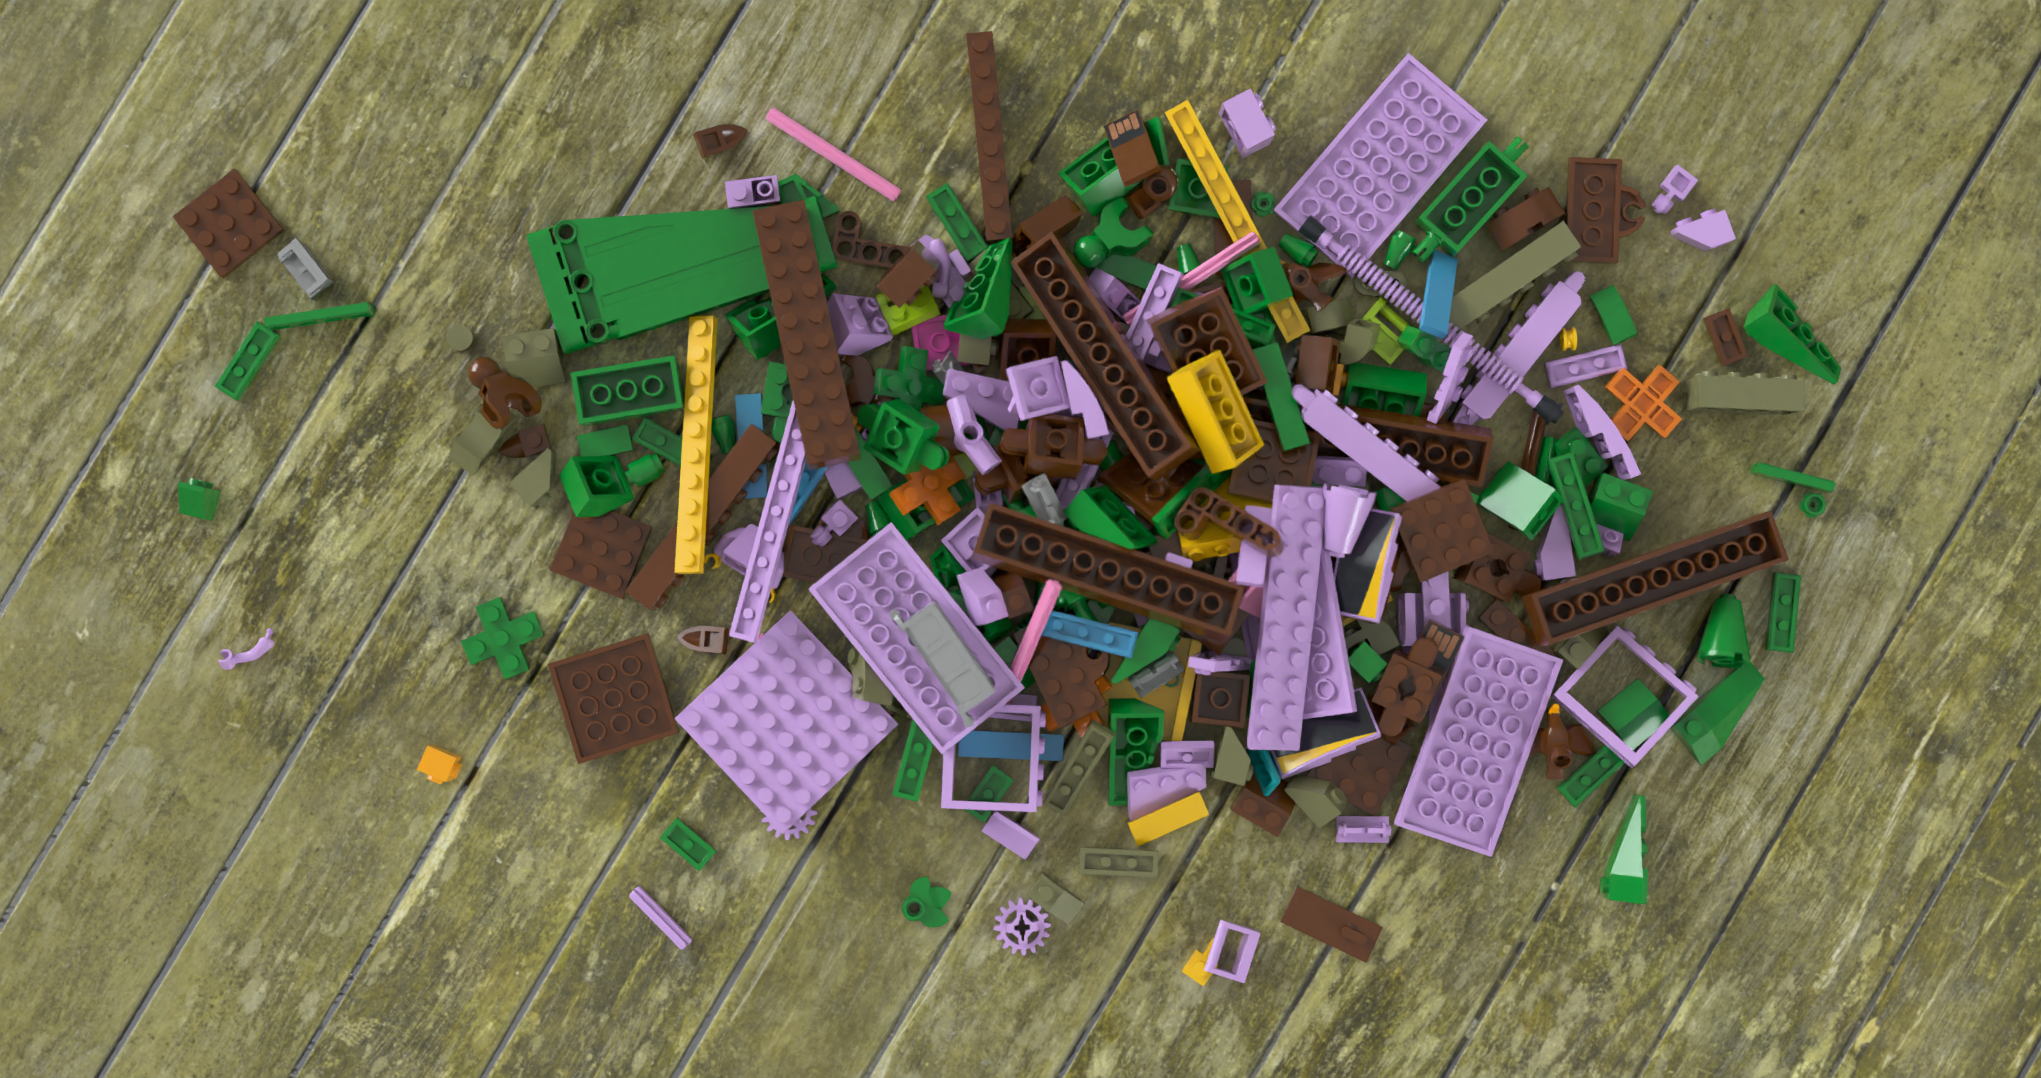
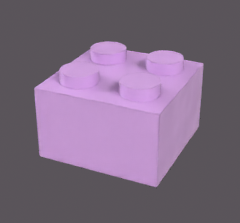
M1251 89L1223 102L1219 111V115L1242 159L1270 145L1275 136L1273 131L1276 130L1272 119L1269 116L1265 117L1261 109L1264 105L1260 96L1257 93L1253 94Z

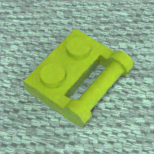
M922 285L920 287L922 293L919 294L914 302L909 306L905 303L901 308L897 305L888 307V304L892 301L885 294L879 293L875 295L893 336L940 315L928 287Z
M1380 297L1362 319L1381 324L1378 339L1372 351L1390 366L1402 353L1403 349L1397 342L1399 337L1379 321L1375 315L1380 312L1402 332L1409 324L1386 305L1387 301L1384 298Z

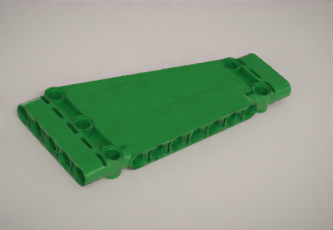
M816 196L803 199L806 205L820 273L836 268L838 264L817 204ZM771 206L561 220L554 226L526 234L564 354L567 355L598 344L604 345L614 339L630 338L769 293V285L752 210ZM567 227H572L574 231L573 236L569 239H563V230ZM583 276H587L589 278V285L584 289H579L578 280ZM600 325L604 326L605 334L603 337L595 338L593 335L594 329Z

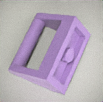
M1220 919L1204 970L1245 983L1261 933L1254 928ZM1228 928L1244 933L1231 971L1216 967Z

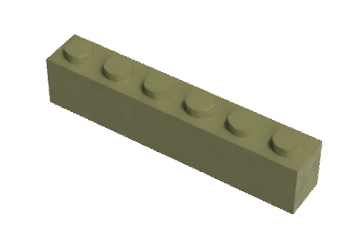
M1561 222L1452 297L1449 323H1453L1451 329L1453 330L1457 326L1459 329L1456 333H1459L1461 330L1467 332L1469 329L1466 325L1473 320L1478 324L1489 317L1490 313L1488 310L1495 305L1500 309L1511 302L1512 298L1510 295L1517 290L1522 294L1533 287L1532 280L1541 275L1544 279L1556 271L1554 265L1563 260L1566 264L1577 257L1576 250L1581 245L1565 222Z

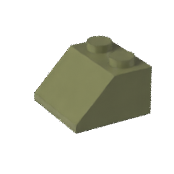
M551 328L502 336L505 362L511 377L524 380L533 388L567 383L562 348L556 329Z
M1222 725L1214 756V767L1211 768L1210 776L1244 786L1245 781L1251 780L1254 766L1250 764L1251 760L1232 728Z

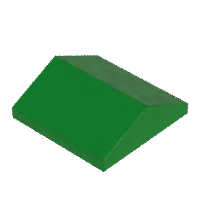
M1177 158L1175 171L1178 174L1179 183L1177 190L1170 198L1168 210L1190 216L1220 219L1191 161ZM1224 166L1226 172L1228 173V166Z
M1638 678L1597 710L1617 737L1632 750L1650 737L1669 717L1659 700Z

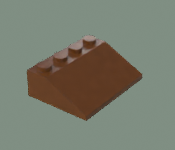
M1222 287L1168 308L1146 320L1172 374L1182 367L1220 350L1241 396L1267 383L1264 373Z

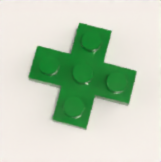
M901 346L898 371L876 368L873 395L895 398V400L900 399L921 413L922 403L935 406L944 405L943 390L945 383L942 384L937 378L925 376L928 350Z
M502 597L476 606L485 631L461 641L470 665L495 656L504 680L531 670L521 645L545 636L536 612L533 611L511 620Z

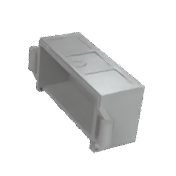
M933 600L906 620L901 618V612L898 609H893L890 613V618L896 621L901 631L904 630L957 705V712L964 719V725L966 727L973 726L974 717L968 714L967 711L995 693V685L937 601Z

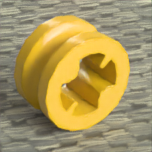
M1563 327L1560 330L1559 343L1562 351H1566L1567 348L1576 350L1577 332L1575 327H1570L1569 330Z

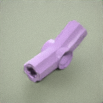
M961 395L949 399L947 406L955 432V446L968 455L982 475L987 474L999 465L1002 460L983 436V429L976 420L970 396ZM963 433L970 434L973 440L967 439Z

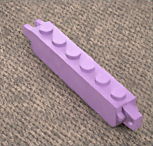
M1573 272L1563 282L1558 281L1554 285L1549 283L1540 294L1543 297L1538 305L1533 303L1524 314L1527 317L1522 325L1517 323L1508 334L1511 338L1505 346L1501 343L1494 351L1492 356L1495 355L1497 357L1494 362H1497L1499 359L1502 360L1499 366L1502 367L1506 363L1508 365L1505 369L1506 371L1510 367L1513 369L1510 373L1511 375L1515 371L1519 373L1516 377L1517 379L1527 373L1581 305V297L1577 292L1582 287V284H1584L1586 278L1583 272ZM1482 367L1476 374V377L1479 379L1473 387L1468 384L1462 391L1460 396L1462 400L1458 404L1460 408L1452 422L1473 425L1477 420L1481 421L1491 418L1510 394L1508 391L1511 387H1508L1506 390L1503 389L1506 383L1503 382L1499 386L1497 383L1500 379L1498 378L1494 382L1492 378L1495 375L1486 376L1489 370L1482 373L1481 370L1484 368Z
M1301 384L1292 387V397L1302 405L1300 409L1302 419L1403 499L1409 501L1440 488L1437 484L1440 479L1428 469L1425 473L1419 470L1417 466L1420 463L1409 454H1406L1405 457L1397 452L1399 447L1390 439L1386 438L1383 441L1376 435L1379 431L1371 424L1366 422L1363 426L1356 420L1359 415L1348 406L1344 409L1340 408L1335 404L1338 399L1330 392L1325 390L1324 393H1321L1318 389L1311 392Z

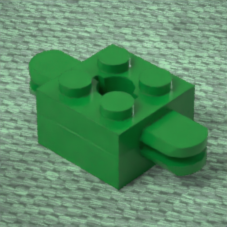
M785 359L784 364L769 362L761 408L763 416L775 418L772 434L774 439L781 443L793 402Z
M898 399L883 402L881 406L876 403L867 404L859 409L857 415L858 423L870 431L863 449L900 473L918 472L923 465L930 470L941 469L948 463L949 451L934 441L940 425L905 402Z

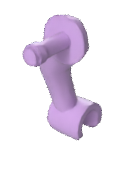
M937 238L932 240L929 245L933 255L940 261L941 270L939 282H934L932 296L944 298L947 294L951 261L944 242Z
M268 628L266 636L260 638L256 646L250 651L232 655L230 650L223 649L221 655L225 660H218L221 668L230 670L237 663L254 661L260 658L274 646V641L270 639L273 629Z

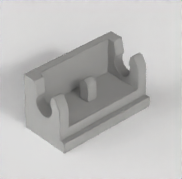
M295 238L277 254L279 260L289 270L310 299L313 300L334 283L333 279L301 240Z

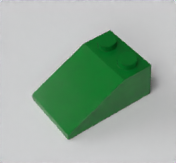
M904 479L887 489L877 500L894 526L908 541L936 524L924 504L908 514L902 515L889 493L908 482L907 479ZM964 479L947 489L959 508L975 498Z
M1108 486L1082 489L1063 511L1074 528L1131 550L1153 546L1159 542Z
M1149 618L1137 637L1132 659L1127 657L1123 659L1110 682L1117 684L1161 657L1168 650L1174 651L1181 637L1177 636L1180 630L1172 625Z

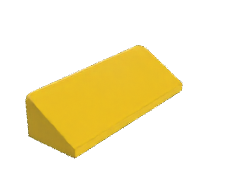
M1197 791L1140 818L1129 821L1127 824L1137 846H1141L1209 815L1200 792Z

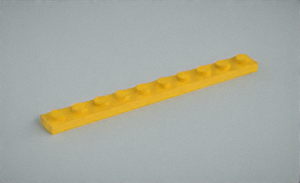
M1186 100L1165 112L1233 242H1237L1251 232L1256 233L1260 244L1241 257L1243 258L1251 253L1267 249L1190 102ZM1293 296L1268 307L1287 343L1311 331Z
M714 315L694 316L689 319L675 573L703 574L718 322V318Z

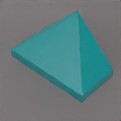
M1248 749L1246 753L1251 760L1250 764L1254 766L1253 771L1264 796H1269L1281 781L1277 765L1268 750Z

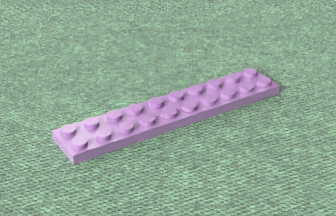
M1275 485L1270 525L1282 537L1284 550L1277 557L1267 556L1247 748L1252 750L1299 751L1324 530V488ZM1269 541L1268 543L1274 544L1275 541Z

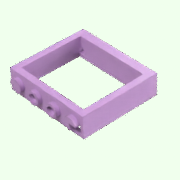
M1617 626L1591 656L1557 690L1552 699L1630 768H1633L1699 696L1695 693L1697 690L1691 683L1686 680L1682 682L1675 676L1676 671L1665 662L1661 664L1655 659L1656 654L1646 645L1640 646L1634 640L1636 637L1630 630L1625 627L1621 629ZM1616 639L1686 698L1636 753L1567 693Z
M1004 704L996 711L1032 714L1029 803L953 800L956 744H954L943 753L941 808L1037 812V806L1042 807L1043 791H1038V780H1043L1044 764H1039V754H1044L1045 738H1040V727H1045L1046 712L1041 711V706Z

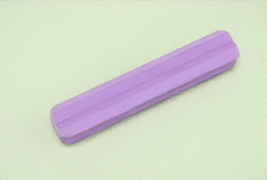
M641 886L636 887L630 893L629 897L680 949H685L691 943L692 938Z

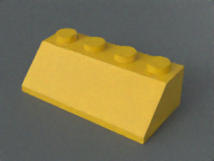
M1220 350L1182 367L1167 378L1212 474L1237 467L1264 446Z

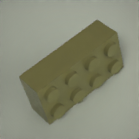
M1702 371V374H1695L1694 378L1686 382V411L1790 416L1805 411L1806 380L1797 379V375L1783 374L1780 377L1771 378V374L1756 373L1754 376L1744 377L1742 372H1729L1728 375L1718 376L1717 371Z

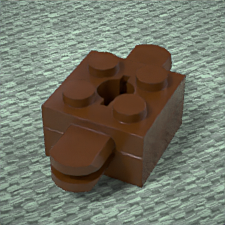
M1046 414L1030 418L1026 425V430L1007 428L1000 441L1003 453L1025 456L1024 473L1036 475L1045 473L1046 476L1076 480L1083 464L1099 466L1107 453V445L1103 440L1084 438V418Z
M1000 443L994 445L992 448L1002 461L987 474L982 475L978 471L974 482L975 488L983 495L1002 490L1009 504L1026 499L1027 496L1022 485L1039 475L1024 473L1025 456L1005 454L1001 450ZM1047 476L1052 488H1056L1060 478Z
M1488 533L1487 535L1494 552L1458 567L1453 578L1494 599L1510 603L1514 592L1524 596L1540 590L1542 585L1541 579L1537 574L1525 569L1531 557L1530 554Z
M1420 637L1414 642L1409 655L1398 649L1393 653L1372 699L1373 702L1384 707L1378 720V728L1383 734L1396 736L1402 731L1407 718L1421 723L1445 672L1432 666L1438 654V645L1433 639Z

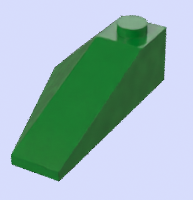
M1010 237L989 245L975 267L977 271L976 276L963 286L962 289L965 293L959 302L954 301L943 325L946 330L981 340L991 336H998L1004 331L1010 305V262L1012 261L1013 240Z
M822 273L821 278L825 297L827 298L837 287L833 281ZM771 295L769 298L758 302L755 299L746 301L724 314L745 349L757 360L768 356L772 351L781 346Z
M1777 284L1771 286L1748 312L1744 325L1746 333L1760 345L1833 385L1838 383L1841 366L1825 344L1814 339L1811 331L1812 326L1808 321L1805 323L1801 321L1795 312L1798 307L1794 301Z
M943 544L930 556L934 575L947 591L962 595L956 575L967 571ZM1008 617L988 624L976 625L990 645L1002 639L1014 628Z
M1745 662L1742 663V668H1735L1692 703L1670 727L1671 731L1699 765L1704 764L1722 749L1765 680L1751 662L1749 666Z
M1135 698L1108 699V729L1116 733L1108 746V805H1128L1127 772L1148 769L1149 765L1152 764L1155 757L1154 753L1163 738L1164 710Z
M1633 795L1605 868L1604 877L1600 879V892L1608 900L1647 904L1648 869L1642 865V859L1647 854V844H1645L1644 838H1641V833L1646 831V801L1644 795Z

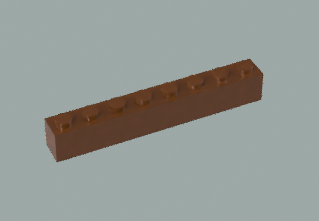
M992 31L966 33L986 241L987 245H991L1009 237L1013 240L993 33Z
M750 424L709 479L706 547L715 539L716 534L714 532L720 524L722 526L725 525L732 516L730 510L735 504L739 505L748 494L745 490L751 482L755 484L764 473L761 469L767 462L771 463L779 453L777 448L780 443L754 424ZM678 521L625 590V592L649 610L661 609L668 601L669 596L667 594L672 587L677 588L685 578L683 574L675 573Z

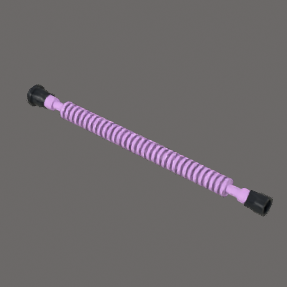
M1312 215L1307 218L1298 230L1300 234L1315 244L1317 242L1324 249L1326 247L1338 255L1336 258L1337 262L1343 259L1342 266H1345L1346 263L1349 264L1346 269L1350 270L1354 267L1351 273L1355 275L1359 271L1357 275L1359 279L1364 275L1363 282L1366 283L1369 279L1368 286L1370 287L1375 283L1376 285L1373 288L1375 291L1380 287V295L1385 291L1384 298L1387 299L1389 296H1392L1389 302L1393 303L1396 299L1395 306L1398 307L1402 304L1403 306L1400 310L1404 311L1407 308L1408 310L1405 314L1409 315L1413 312L1414 314L1411 318L1414 320L1418 316L1419 318L1416 322L1420 323L1423 302L1421 305L1418 304L1421 300L1419 297L1414 301L1415 294L1412 293L1409 297V289L1402 292L1405 286L1401 285L1397 288L1399 282L1396 280L1392 284L1391 282L1394 280L1392 276L1387 280L1388 273L1385 272L1382 276L1383 270L1381 268L1376 272L1375 270L1378 266L1374 264L1371 268L1370 265L1373 263L1371 260L1364 263L1367 257L1363 256L1362 259H1359L1362 254L1358 252L1354 255L1356 252L1355 248L1349 251L1350 244L1343 247L1333 239L1334 236ZM1452 322L1448 325L1446 339L1443 342L1447 344L1448 341H1451L1449 345L1451 349L1464 332L1461 330L1459 333H1456L1459 329L1457 326L1452 330ZM1472 338L1470 347L1474 349L1471 356L1473 360L1470 363L1474 365L1477 361L1476 368L1479 369L1483 366L1482 373L1489 370L1486 376L1490 377L1494 374L1495 376L1492 380L1495 382L1499 378L1500 380L1497 383L1499 386L1504 382L1506 384L1503 386V389L1506 390L1508 387H1511L1508 391L1510 394L1515 390L1527 399L1525 402L1533 407V410L1545 420L1544 423L1546 425L1550 422L1556 424L1564 414V411L1561 409L1564 404L1561 402L1558 404L1537 390L1532 391L1521 382L1524 379L1523 376L1517 379L1516 377L1519 373L1515 371L1511 375L1510 373L1513 371L1511 367L1507 371L1505 370L1508 366L1506 363L1501 367L1499 365L1502 360L1499 359L1497 362H1494L1497 358L1495 355L1490 359L1491 352L1489 350L1484 354L1485 347H1482L1480 350L1478 349L1481 344L1477 342L1473 346L1472 344L1475 340Z

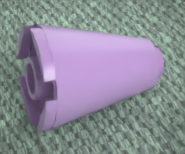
M1324 483V549L1329 550L1328 555L1344 558L1345 554H1351L1375 501L1376 493H1368V490L1345 485L1335 487L1331 486L1332 483Z

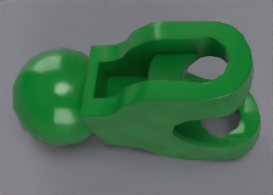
M1121 196L1106 205L1102 210L1098 227L1093 230L1092 235L1081 237L1075 243L1073 249L1074 256L1082 267L1094 268L1099 266L1105 258L1107 259L1112 255L1133 256L1152 240L1154 233L1148 226H1143L1133 231L1127 230L1121 225L1119 220L1126 214L1129 206L1128 201Z

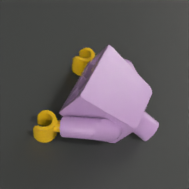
M749 524L746 528L739 527L725 533L715 546L714 553L704 557V563H707L713 557L716 563L712 569L719 568L723 562L745 576L758 527L754 524ZM782 551L770 591L772 598L769 603L775 599L776 593L774 588H778L784 573V553Z

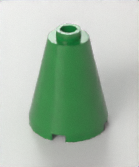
M1721 594L1720 598L1714 600L1697 651V661L1705 665V660L1712 661V667L1742 668V663L1744 662L1747 666L1750 665L1751 657L1742 602L1736 599L1735 595Z

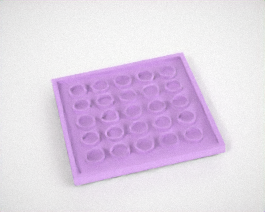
M791 610L674 718L783 834L898 726V723L880 704L852 697L853 676Z

